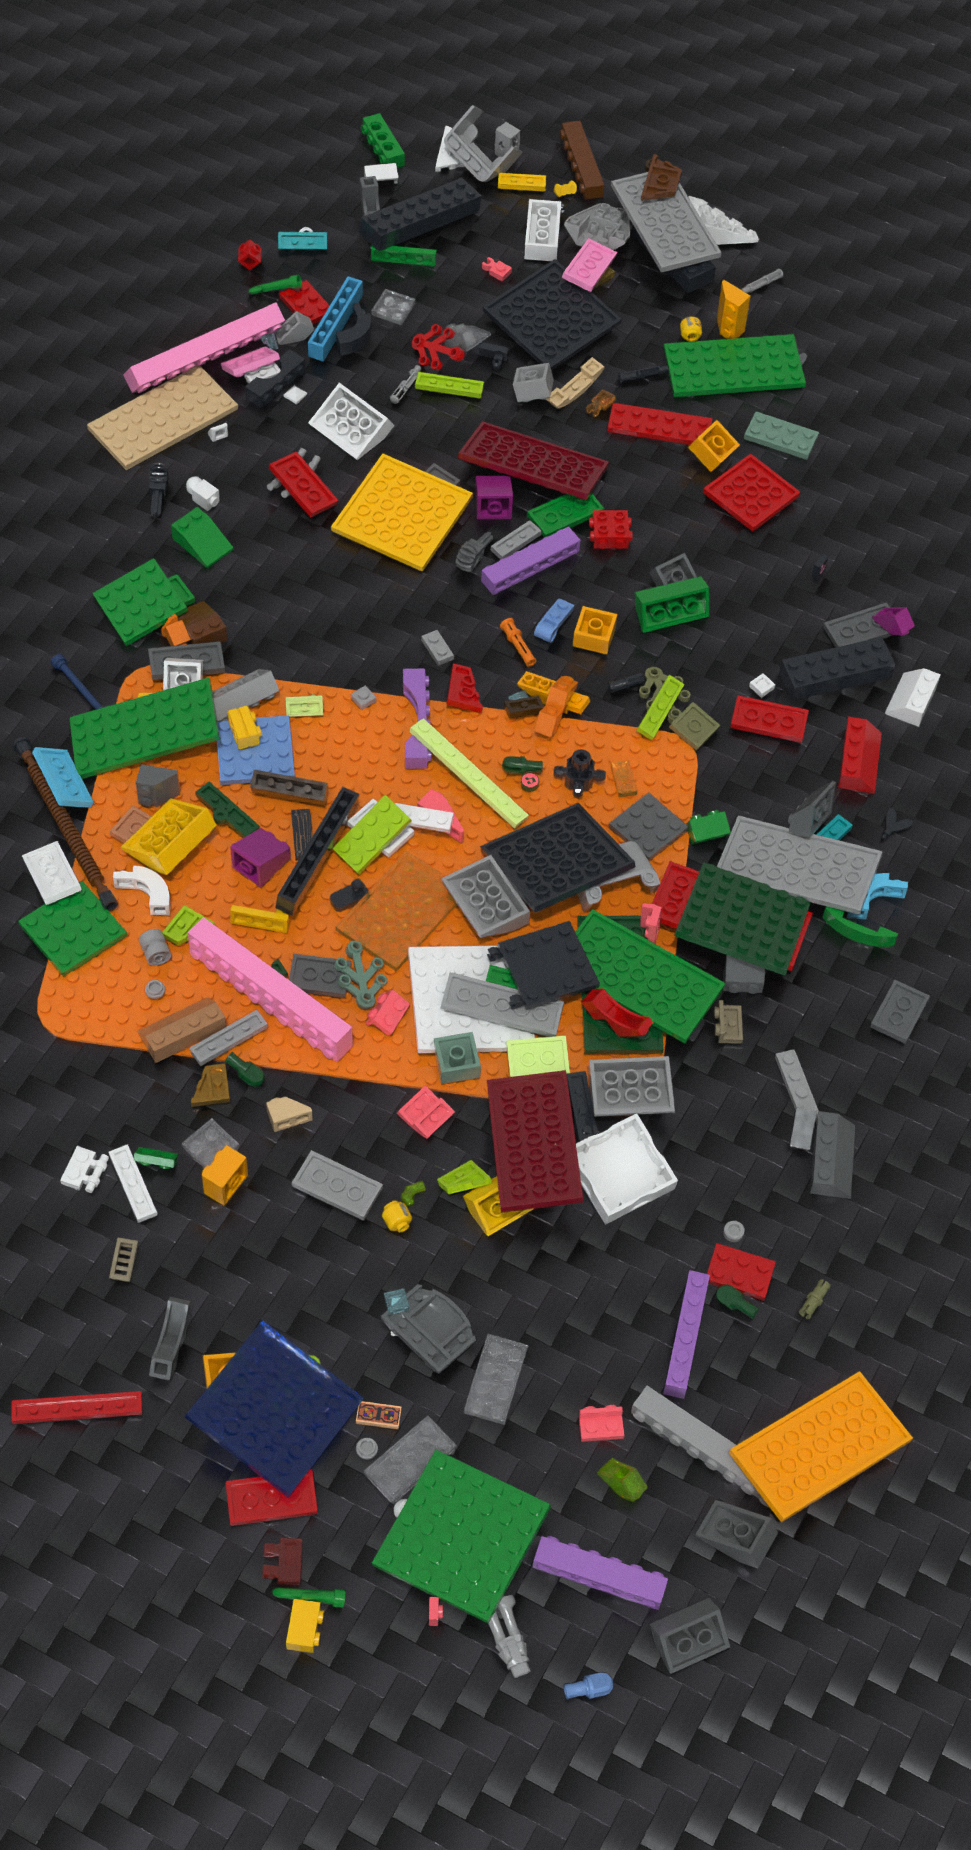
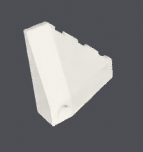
M688 196L717 245L758 242L759 238L755 231L751 229L747 231L742 226L743 224L734 218L729 220L724 212L716 207L712 209L707 205L708 202L703 199Z

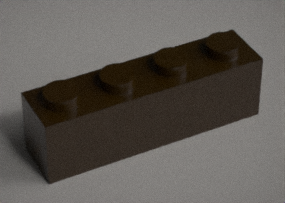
M254 770L250 786L252 793L321 806L326 805L329 791L328 783L260 770Z

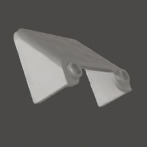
M629 841L619 844L635 861V868L578 893L584 912H588L592 904L600 901L602 897L600 887L640 875L643 884L649 887L651 893L658 889L661 884L658 875L637 843Z

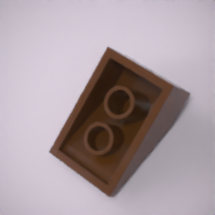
M204 601L187 607L188 611L177 617L178 621H183L191 638L189 645L227 641L225 624L220 616Z

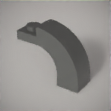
M376 176L361 177L360 195L363 216L380 210L378 183Z

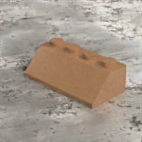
M207 997L137 1032L155 1063L224 1029L226 1027V1020L217 1003Z

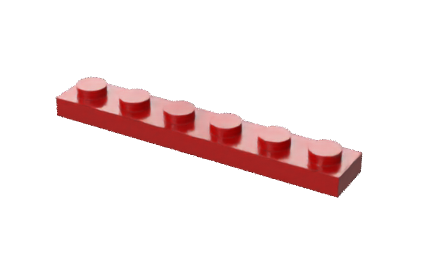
M141 1391L12 1401V1424L142 1415Z

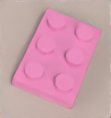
M265 346L223 362L221 366L224 371L235 377L245 375L247 371L260 369V366L272 365L280 358L278 352Z

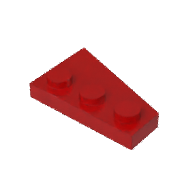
M453 663L446 705L482 713L483 706L479 702L480 696L475 689V680L471 668Z

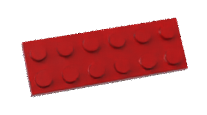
M613 403L607 432L691 445L711 426L712 418Z

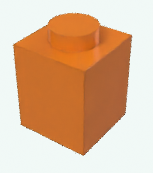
M182 620L166 626L163 630L170 646L187 645L191 640Z

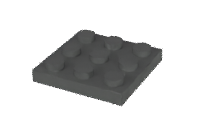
M649 792L609 823V828L625 842L633 841L637 843L648 861L688 831V826Z

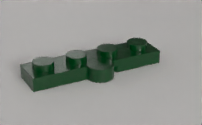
M210 781L195 792L196 797L213 811V819L216 824H228L242 838L260 829V826Z

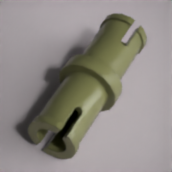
M820 1279L814 1290L808 1293L806 1302L799 1310V1314L802 1317L807 1313L806 1319H810L817 1306H821L823 1297L831 1287L827 1281L822 1285L824 1280Z

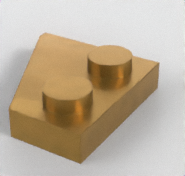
M225 1063L205 1066L202 1078L196 1087L195 1095L191 1099L192 1107L230 1102Z

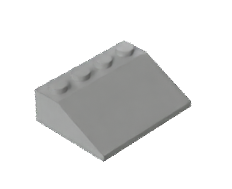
M491 855L441 878V881L480 938L512 932L529 924L530 910Z
M669 1056L589 1060L588 1078L594 1116L675 1113Z

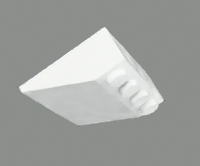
M340 383L308 422L356 460L360 459L384 440L394 427L387 417Z

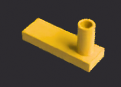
M232 905L230 923L287 933L289 915L279 909H276L275 913Z

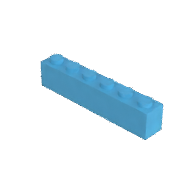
M352 277L346 278L308 341V357L320 361L325 360L336 341V332L343 330L353 313V304L359 303L363 296V281Z

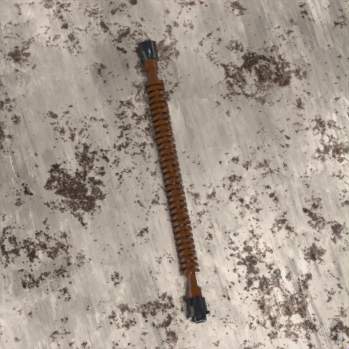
M17 738L12 745L14 751L19 754L25 763H28V773L90 885L96 886L104 910H114L118 906V902L111 890H108L107 886L103 885L104 877L66 808L58 805L38 763L34 760L35 757L32 753L29 738Z

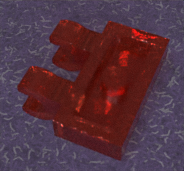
M280 1538V1544L265 1543L263 1557L279 1556V1566L263 1565L262 1578L273 1579L278 1577V1584L300 1585L302 1539Z

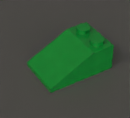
M196 507L171 525L172 539L206 568H209L234 550L212 519L199 507Z

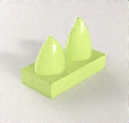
M314 694L301 697H286V714L289 717L323 715V698Z

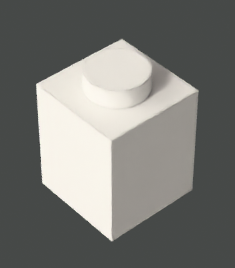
M203 479L192 488V500L208 511L220 501L219 490Z

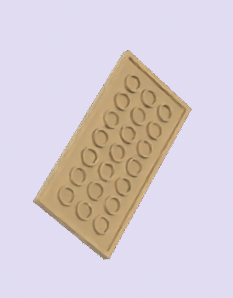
M195 366L191 370L176 376L87 424V428L124 469L128 470L238 410V404L201 366Z

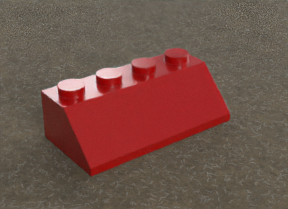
M848 717L844 734L838 788L874 794L882 733L867 719Z

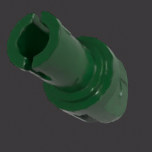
M508 756L503 759L502 768L506 772L518 773L520 775H523L526 771L542 773L543 761L527 760L525 756Z
M234 1052L228 1055L225 1062L238 1071L239 1078L252 1087H258L263 1084L265 1075L262 1069L251 1061H243Z
M721 1285L716 1291L717 1300L732 1311L738 1309L751 1319L759 1311V1307L744 1299V1293L731 1285Z

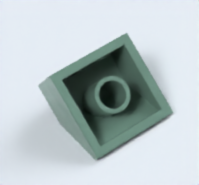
M473 1032L434 1038L436 1062L441 1084L480 1078L481 1064Z

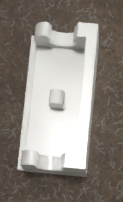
M396 163L364 166V177L376 176L377 181L394 180V184H398Z

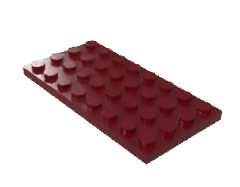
M483 421L458 454V459L464 460L467 463H473L482 468H489L498 473L508 474L514 478H520L529 483H536L545 488L554 489L563 494H570L585 500L588 499L609 464V461Z
M566 1070L487 1080L501 1213L583 1203Z

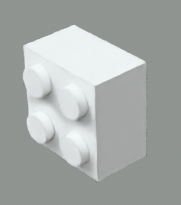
M166 658L164 660L163 690L203 679V660Z

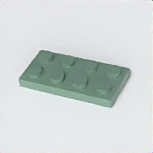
M755 412L745 432L744 439L808 460L819 432Z

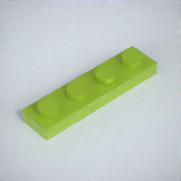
M418 372L415 389L481 398L484 388L483 381Z
M671 675L666 678L638 726L637 732L650 740L655 737L684 686L682 682Z

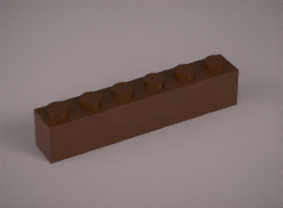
M581 121L562 123V130L559 131L560 139L563 140L564 150H567L568 161H571V168L575 172L576 182H579L580 193H583L585 200L603 197L604 183Z

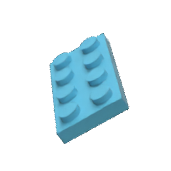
M35 747L32 753L58 805L91 808L94 802L81 776L78 774L68 751Z

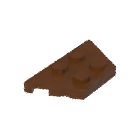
M654 154L641 200L674 197L680 182L682 169L673 166L668 161L663 162L659 160L658 155Z

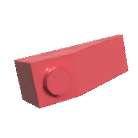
M433 789L417 803V807L454 813L443 794ZM454 813L450 833H445L462 843L464 841V829Z

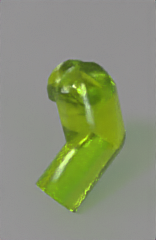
M423 1181L405 1187L401 1200H403L406 1206L414 1203V1194L425 1190Z

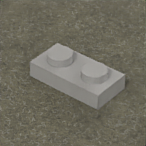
M438 630L421 636V641L438 666L454 660V654Z

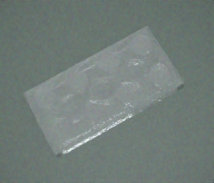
M487 1334L464 1408L465 1414L505 1425L528 1345Z
M426 1416L365 1469L364 1474L394 1504L416 1485L435 1450L449 1456L457 1449V1445L429 1416Z

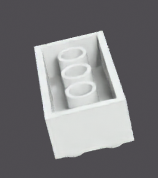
M529 199L524 259L557 260L561 202Z

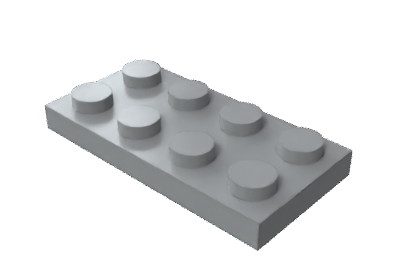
M312 1150L292 1181V1187L363 1221L383 1189V1184Z

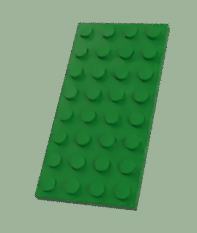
M794 334L664 344V353L674 397L802 388L806 384Z
M209 677L70 717L75 768L82 779L220 740L212 684Z
M593 909L575 932L600 982L599 988L596 989L604 988L621 1006L635 1014L650 1017L653 1021V1026L683 1043L687 1042L725 987L723 981Z

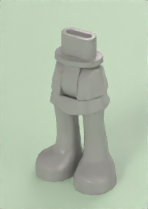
M508 1595L502 1598L497 1609L503 1617L509 1636L505 1637L496 1611L489 1622V1626L496 1642V1649L499 1651L498 1655L506 1663L507 1669H511L513 1677L517 1678L530 1672L527 1663L529 1658L527 1657L526 1643L523 1641V1635L520 1634L513 1615L512 1608L516 1603L513 1595Z

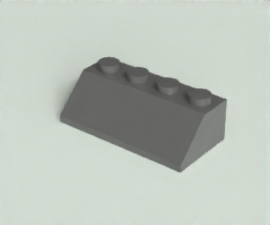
M818 1111L814 1130L810 1194L850 1199L855 1125L839 1114Z

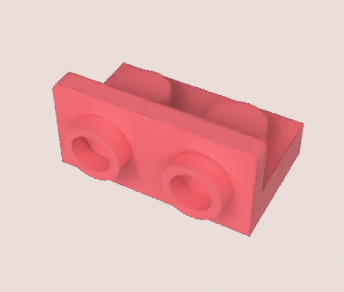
M643 903L640 926L646 928L645 937L656 944L660 929L661 907L655 904Z
M608 1405L604 1408L589 1406L580 1410L578 1418L581 1442L624 1439L622 1407H617L616 1405Z

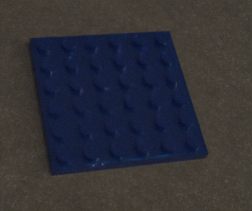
M262 1320L188 1411L185 1418L286 1497H289L364 1398Z

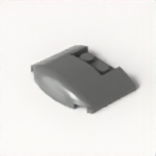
M417 1284L381 1316V1319L395 1336L397 1335L424 1361L426 1366L439 1374L469 1348L476 1339L475 1335L473 1336L471 1324L466 1315L451 1299L437 1290L421 1289L422 1285Z

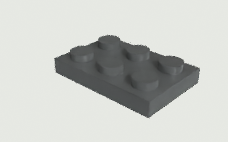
M293 954L289 981L305 993L346 998L347 989L338 985V979L344 973L335 969L334 963L337 959ZM346 960L347 966L351 968V961Z
M894 980L870 1027L906 1044L930 996Z

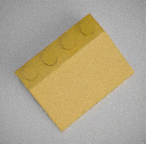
M170 798L121 848L152 870L167 875L217 825L208 808Z

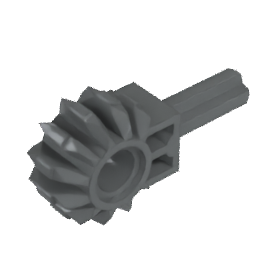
M491 532L485 533L477 541L472 538L468 542L466 541L456 556V566L463 571H473L483 558L485 547L493 540Z

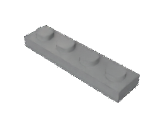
M255 1010L190 1047V1053L198 1064L202 1066L268 1028V1024L258 1010Z
M795 1050L777 1053L775 1059L795 1110L797 1107L817 1111V1117L819 1110Z

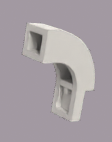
M133 866V872L120 871L113 873L115 888L144 891L150 897L151 915L170 916L169 890L160 875L151 869L141 866Z

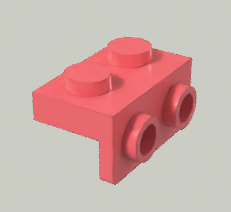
M394 990L386 993L383 992L377 998L378 1004L376 1007H373L367 1014L369 1018L366 1024L368 1026L374 1024L386 1035L392 1034L410 1005Z

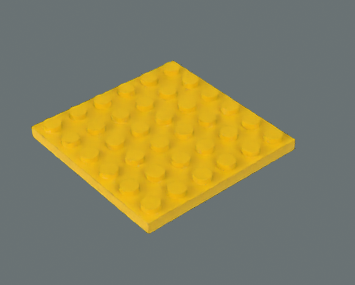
M382 454L332 524L331 531L423 572L473 498V493Z

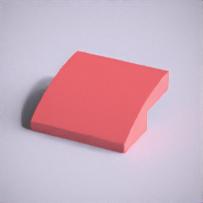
M426 1085L397 1112L409 1126L426 1139L455 1113L442 1098L438 1099Z

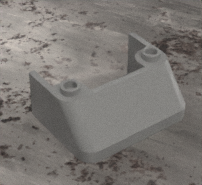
M472 105L445 136L444 144L479 181L488 182L499 176V173H505L523 152L512 146L503 157H498L492 162L473 143L478 136V129L473 123L483 111Z

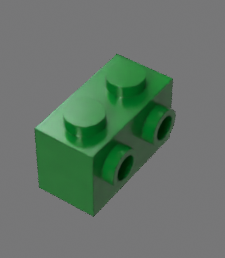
M718 810L708 813V816L701 817V814L690 817V820L686 823L692 845L726 837L731 833L725 811L720 813Z

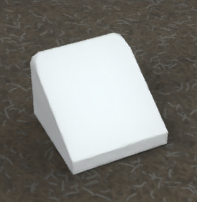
M227 423L213 427L208 431L212 442L228 437Z

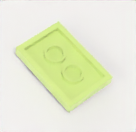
M566 1036L506 1041L510 1077L562 1070L570 1073Z

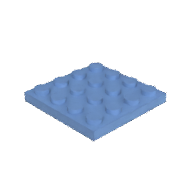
M289 715L256 718L257 722H255V725L260 726L262 736L259 737L260 744L252 747L248 746V748L241 750L237 747L228 720L217 721L220 740H217L220 785L251 783L254 770L295 777Z

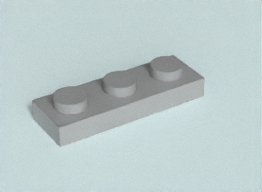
M529 520L493 544L491 551L500 559L507 558L539 537L541 530Z

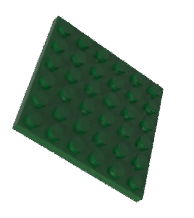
M703 862L674 936L785 976L811 902L800 896H791L785 890H775L768 884Z

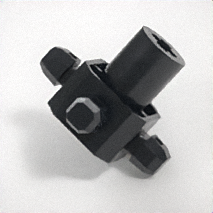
M583 749L576 750L567 759L566 767L554 766V776L565 777V786L573 790L575 797H581L583 791L590 790L593 780L605 781L606 771L594 770L595 762L591 759L590 753Z

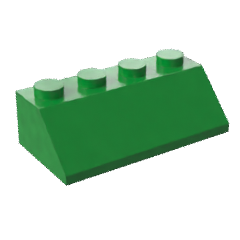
M700 576L635 592V608L642 632L645 633L709 617V587Z

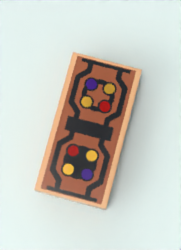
M359 1401L356 1424L398 1429L401 1407Z

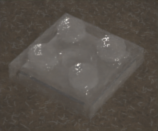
M385 289L373 307L372 315L402 325L415 305V299Z
M212 1118L182 1142V1147L203 1168L207 1165L210 1166L214 1161L216 1153L219 1150H223L226 1145L234 1150L239 1149V1144Z

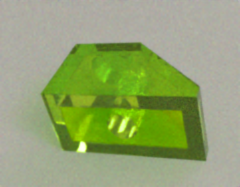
M612 1458L597 1472L598 1476L620 1497L632 1502L638 1499L648 1488L636 1468Z

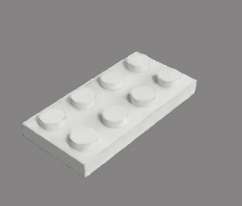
M58 841L22 855L46 905L82 890Z

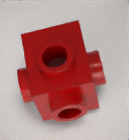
M248 240L240 245L238 249V262L251 270L261 263L262 248L258 244Z

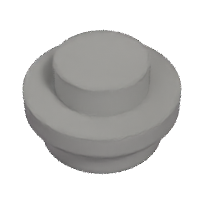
M151 980L145 987L146 995L152 999L162 997L165 993L164 984L159 980Z
M363 1438L356 1445V1452L362 1459H371L377 1454V1443L371 1438Z

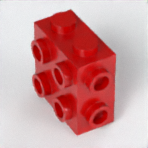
M593 510V516L589 517V528H592V531H590V541H593L594 548H628L629 541H632V531H629V528H631V517H628V510Z

